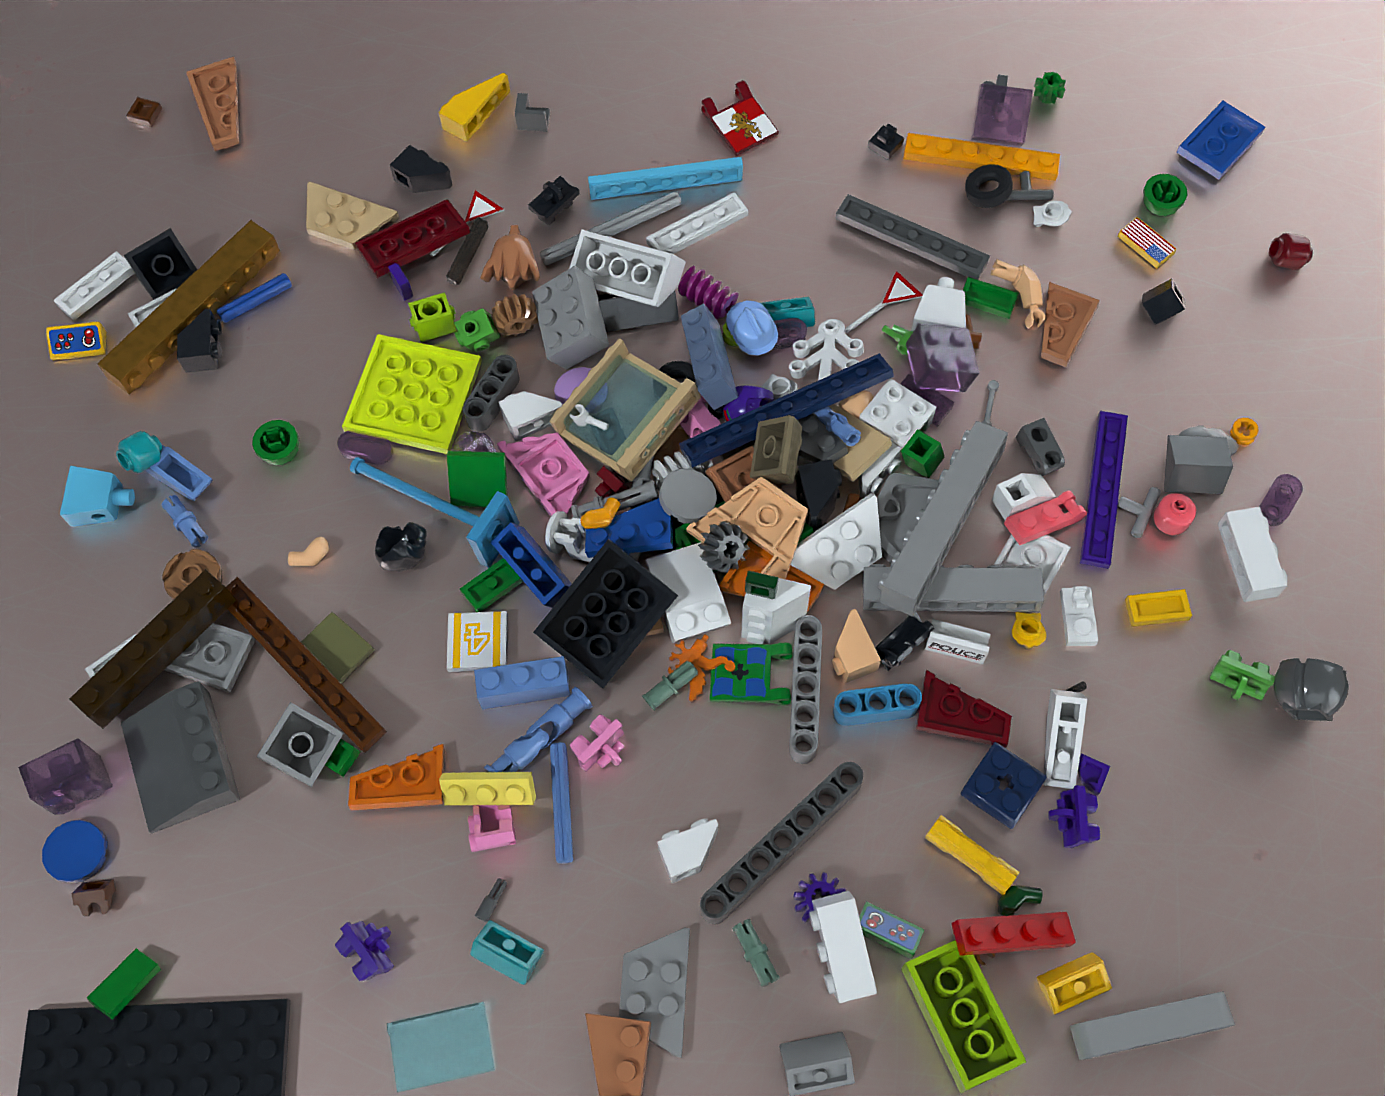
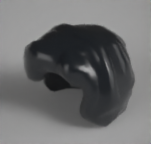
M413 522L407 523L403 530H401L400 526L382 528L375 546V556L380 566L384 570L399 572L415 567L424 557L427 537L426 529Z

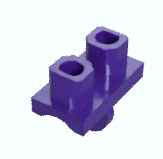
M1076 785L1071 790L1060 792L1061 799H1057V809L1050 810L1048 816L1049 820L1058 821V830L1063 832L1064 847L1074 848L1084 843H1092L1099 840L1100 827L1097 824L1088 823L1087 814L1096 812L1098 808L1097 796L1086 793L1085 786Z
M359 921L355 924L347 922L340 928L343 935L336 942L335 947L344 957H351L357 952L361 960L352 969L359 981H366L377 974L387 973L394 967L385 954L390 950V946L385 941L391 934L387 926L377 929L373 922L366 926L363 921Z

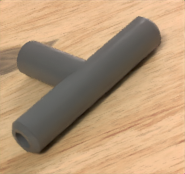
M1023 171L1020 173L1021 190H1012L1007 200H1052L1054 191L1052 189L1032 190L1030 172Z

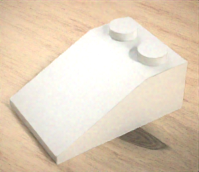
M701 542L646 559L648 570L678 595L663 614L672 643L731 624L713 570L700 557L704 551L698 546Z

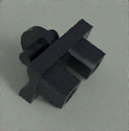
M559 176L553 183L547 181L543 185L544 191L531 201L528 207L542 222L550 225L556 220L555 216L563 209H568L573 204V200L580 194L579 189L571 186L563 177Z

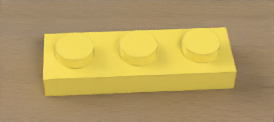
M532 772L442 773L439 779L444 805H533L536 800Z

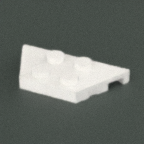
M869 494L799 542L791 566L835 590L863 571L864 567H869L882 558L878 504L875 494Z

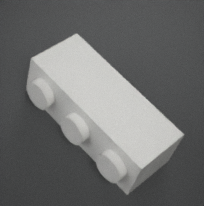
M1260 507L1226 512L1219 521L1218 527L1243 601L1249 602L1278 597L1287 587V574L1280 566L1277 546L1272 542L1268 532L1269 523L1267 518L1262 515Z
M850 891L812 900L814 911H810L809 916L813 930H819L822 941L816 943L821 963L827 962L829 973L824 975L828 993H834L839 1003L877 994L853 895Z

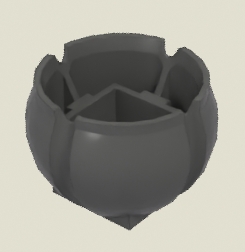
M1292 658L1280 662L1275 674L1273 687L1279 704L1295 720L1333 721V715L1344 705L1348 695L1349 684L1346 670H1343V667L1340 665L1307 658L1305 663H1301L1300 659Z

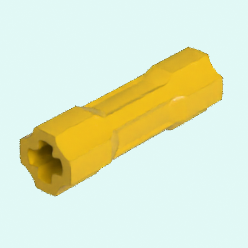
M942 815L936 820L925 836L928 841L940 850L950 853L980 875L985 883L1001 895L1006 893L1020 873L1007 862L993 856L964 835L959 827Z

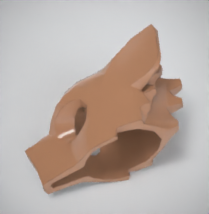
M511 225L509 235L502 236L496 241L491 257L480 277L486 283L490 282L493 276L496 281L501 279L509 285L512 291L530 279H535L536 282L540 279L530 242L520 234L518 225Z

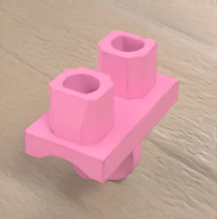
M600 714L590 725V729L598 737L590 743L584 736L579 735L570 744L571 750L578 759L579 766L585 772L596 762L601 768H604L610 761L616 766H619L622 762L618 753L624 748V745L618 739L624 732L621 729L623 725L617 719L612 722Z

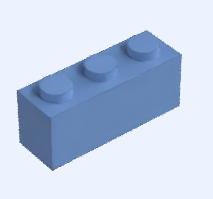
M564 656L474 670L477 699L482 710L571 695Z

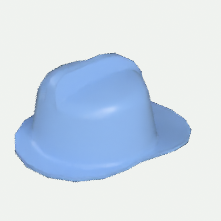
M746 300L738 302L728 311L726 317L728 329L743 352L758 356L766 354L774 348L778 339L777 327L762 304Z

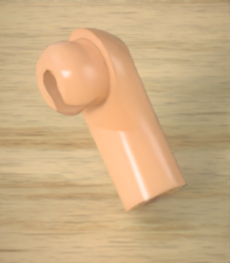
M317 537L304 552H289V566L317 565L328 552L329 543L327 539Z

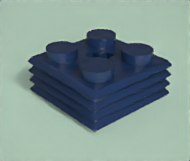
M995 742L963 787L961 796L1008 828L1013 829L1047 776ZM1003 780L1008 782L1009 787L1005 788L1004 791L999 788L1000 782Z

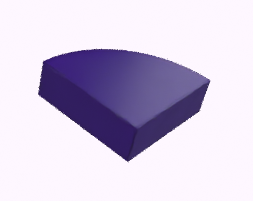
M1081 753L1078 775L1083 785L1091 793L1098 796L1110 766Z

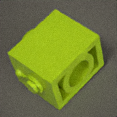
M445 292L408 303L412 314L409 321L411 327H414V330L418 332L421 342L457 332L454 324L455 309L454 306L451 307L449 305Z

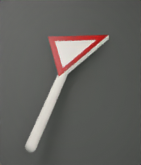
M475 190L465 222L468 225L471 222L500 213L504 209ZM443 247L430 252V255L435 256Z
M896 271L884 300L846 327L845 333L852 331L887 304L922 298L923 294Z

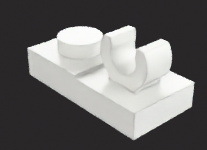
M1074 586L1073 588H1062L1060 597L1066 646H1096L1098 635L1091 587Z

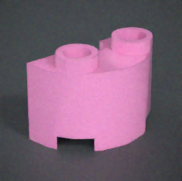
M473 805V816H468L471 852L516 844L511 805Z

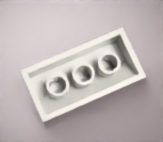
M581 230L570 268L575 266L592 277L595 288L598 291L659 307L678 288L686 261L672 253Z

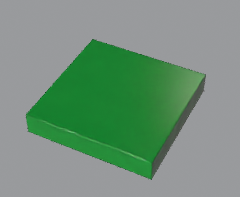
M448 451L447 466L451 504L455 506L487 507L497 491L508 496L505 453Z

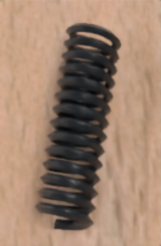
M1082 681L1064 691L1081 692L1087 688V685Z

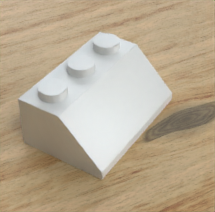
M778 578L775 599L746 593L743 602L741 637L746 638L752 644H771L794 631L798 619L807 615L811 585Z

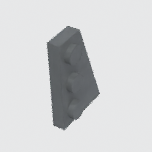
M813 413L797 420L802 426V445L798 456L813 463L831 459L834 463L848 454L847 446L832 431L829 432L826 426Z

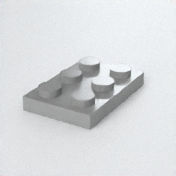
M212 623L164 671L199 681L200 683L230 693L256 640L252 635Z

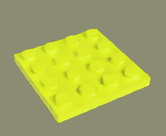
M377 334L342 425L344 432L447 454L448 451H451L464 414V403L470 396L482 363L481 356Z

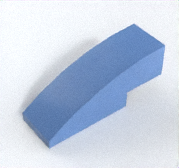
M162 445V450L160 451V461L145 470L163 484L192 501H195L213 481L212 478L177 452Z

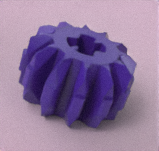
M812 873L809 874L810 884L803 880L799 882L798 886L803 892H794L793 898L800 901V903L795 905L794 909L795 912L806 910L802 917L804 923L810 919L809 912L814 911L812 900H815L816 894H819L822 898L846 892L845 888L835 890L839 879L834 878L831 883L826 882L827 873H822L820 881H817L816 876Z

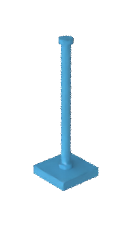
M356 457L350 465L352 473H361L473 526L466 539L479 563L488 568L491 567L499 555L491 541L510 522L517 525L520 523L508 496L499 491L496 492L481 516L478 517L366 464L365 460L360 457Z

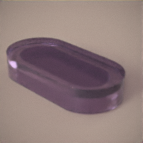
M348 430L342 433L337 441L340 453L348 459L354 460L356 457H360L366 463L380 465L388 462L393 455L392 445L386 438Z

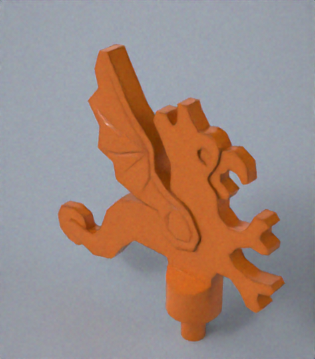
M706 634L703 635L701 640L697 638L690 649H686L685 642L681 640L680 644H675V647L681 649L682 653L675 654L672 652V656L669 657L670 661L680 660L679 665H675L676 669L684 662L690 661L698 671V674L689 681L690 702L696 700L697 695L703 694V687L707 684L704 680L706 675L701 669L709 671L721 664H725V669L732 672L736 667L735 663L729 661L726 657L719 656L708 659L702 655L708 646L706 641L709 639V636ZM669 667L668 672L671 674L674 670Z

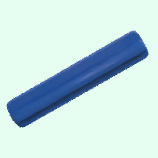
M282 273L217 310V313L221 320L227 323L291 288L292 283L289 277Z

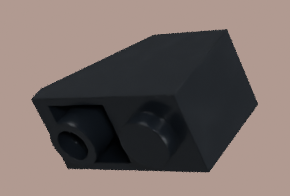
M411 145L390 164L394 181L413 193L449 189L453 185L450 170L443 162L433 160L425 151L418 150Z
M211 309L202 311L177 335V359L185 372L218 369V358L222 357L218 335L222 334L220 320L215 319Z

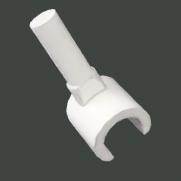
M577 404L574 406L580 412L578 416L570 414L576 425L582 427L590 424L603 430H608L609 424L590 416L583 405Z

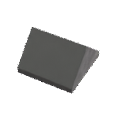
M1168 435L1164 492L1223 494L1233 469L1227 437Z

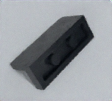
M675 291L659 307L612 294L598 295L606 332L677 321L679 319Z

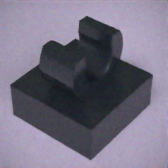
M883 125L869 140L868 148L889 160L903 145L904 137L897 134V128L892 125Z

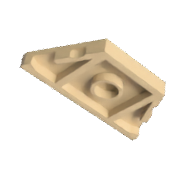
M310 181L307 184L306 229L310 235L355 250L357 248L356 242L379 232L380 227L390 220L394 223L399 218L398 212L393 209Z

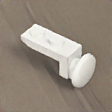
M555 512L551 516L546 528L545 542L547 549L557 554L565 547L571 559L590 562L593 559L588 558L585 553L586 529L581 525V519L572 517L570 520L566 512ZM641 552L630 553L638 561Z

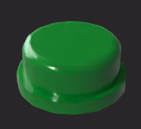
M1170 174L1152 176L1146 182L1143 190L1144 205L1150 212L1159 216L1174 214L1185 203L1188 195L1187 187L1183 181Z
M272 420L256 430L252 446L256 455L268 464L284 465L296 457L299 450V436L295 427L289 422Z

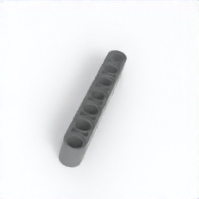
M850 761L839 765L707 890L700 901V911L703 919L710 924L723 922L855 796L863 781L864 775L861 767ZM843 774H851L855 777L856 783L847 785L842 782L840 777ZM828 794L833 797L835 803L830 806L823 805L819 801V796ZM800 815H807L813 820V824L809 827H803L798 824L796 819ZM778 836H786L791 841V845L787 848H779L774 843V840ZM756 857H763L768 861L769 865L764 870H757L751 862ZM736 878L742 879L746 884V888L741 892L731 890L728 885L731 880ZM711 900H717L722 903L723 910L718 914H711L705 908L707 903Z

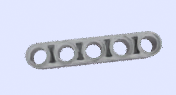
M812 615L800 617L796 622L794 633L789 753L791 758L800 764L811 762L816 755L818 746L822 624L818 618ZM803 629H811L815 635L807 637L801 631ZM808 656L814 660V663L806 665L799 659ZM802 684H807L813 688V691L803 693L798 687ZM808 713L811 715L812 720L801 722L797 715ZM804 741L810 744L811 750L802 752L795 745L798 742Z
M1217 992L1071 1025L1070 1030L1079 1060H1085L1234 1026L1235 1022L1225 993Z

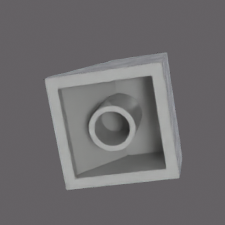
M290 702L257 755V758L312 787L344 732Z

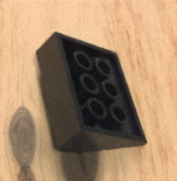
M608 539L533 633L603 689L678 595L611 539Z

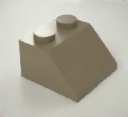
M788 415L758 422L750 478L757 480L763 477L775 485L794 483L798 469V453L802 445V426L794 416Z

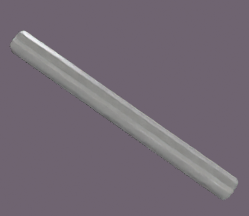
M677 191L670 192L587 231L608 237L614 236L681 205V197ZM580 234L541 251L540 257L544 265L548 266L574 254Z

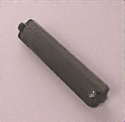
M480 217L474 220L470 228L471 233L467 234L446 275L447 281L450 284L459 285L489 227L487 220Z

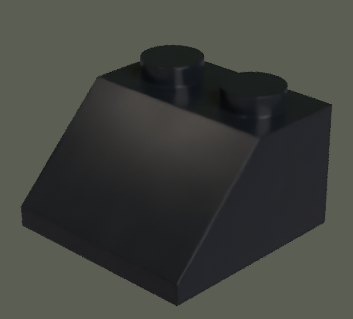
M832 459L799 465L797 469L796 497L798 502L808 509L809 513L806 523L813 528L814 532L827 522L835 510L836 499L840 498L838 486H842V478L839 469H834Z

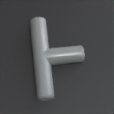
M1156 487L1150 488L1143 505L1123 496L1118 502V507L1138 515L1131 531V535L1135 538L1142 537L1161 494V491Z

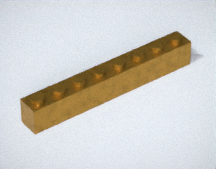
M250 220L97 363L105 376L129 395L136 388L140 387L146 378L156 369H159L164 361L177 351V335L205 309H211L213 315L216 314L219 308L231 297L235 296L250 279L254 278L269 261L276 257L280 249L274 236Z

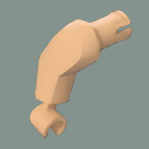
M996 259L992 266L994 270H991L990 275L1012 282L1014 289L1020 292L1023 308L1030 309V313L1025 319L1026 327L1030 328L1035 320L1039 328L1045 320V314L1042 310L1038 309L1043 306L1041 283L1037 275L1024 264L1016 267Z

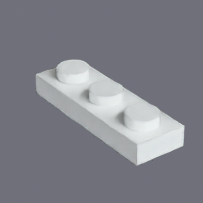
M116 251L55 298L54 302L75 321L131 277L134 272L126 259Z

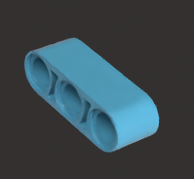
M907 683L844 691L835 699L833 717L838 724L843 726L908 719L917 713L922 701V694L917 686ZM909 697L913 700L914 704L906 706L900 702L899 698ZM878 700L883 703L884 708L880 710L874 709L869 702ZM849 704L852 705L855 711L845 713L839 706Z

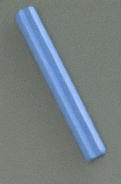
M559 742L550 745L555 854L557 863L565 864L573 861L567 747L565 743Z

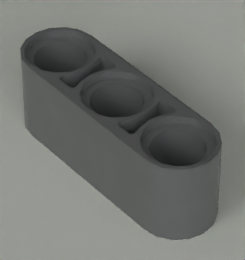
M500 355L496 357L464 403L463 412L467 425L472 431L482 432L487 430L501 410L499 401L511 395L520 380L516 361L512 356ZM490 392H496L495 394L487 395ZM476 413H482L479 416H473Z

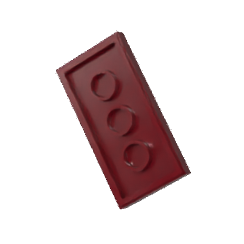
M446 199L356 242L355 245L371 271L378 278L389 273L388 267L395 263L401 267L471 232L461 215L450 201Z

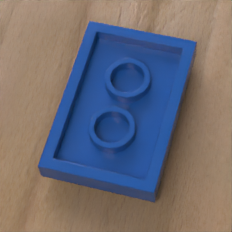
M1222 100L1182 142L1176 153L1220 180L1261 136L1265 126Z

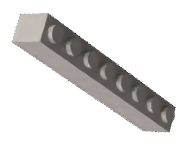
M978 421L975 422L971 431H965L961 440L962 447L960 450H954L950 459V468L942 471L938 481V489H932L928 496L926 510L921 509L915 520L916 527L914 531L909 530L903 541V550L895 553L890 566L892 568L889 574L884 573L878 585V589L881 590L880 603L911 616L915 614L1005 450L1008 432Z

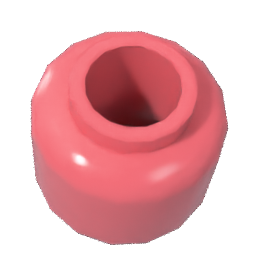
M1168 494L1162 498L1154 511L1155 525L1165 534L1180 535L1187 531L1195 519L1196 507L1193 501L1184 494Z

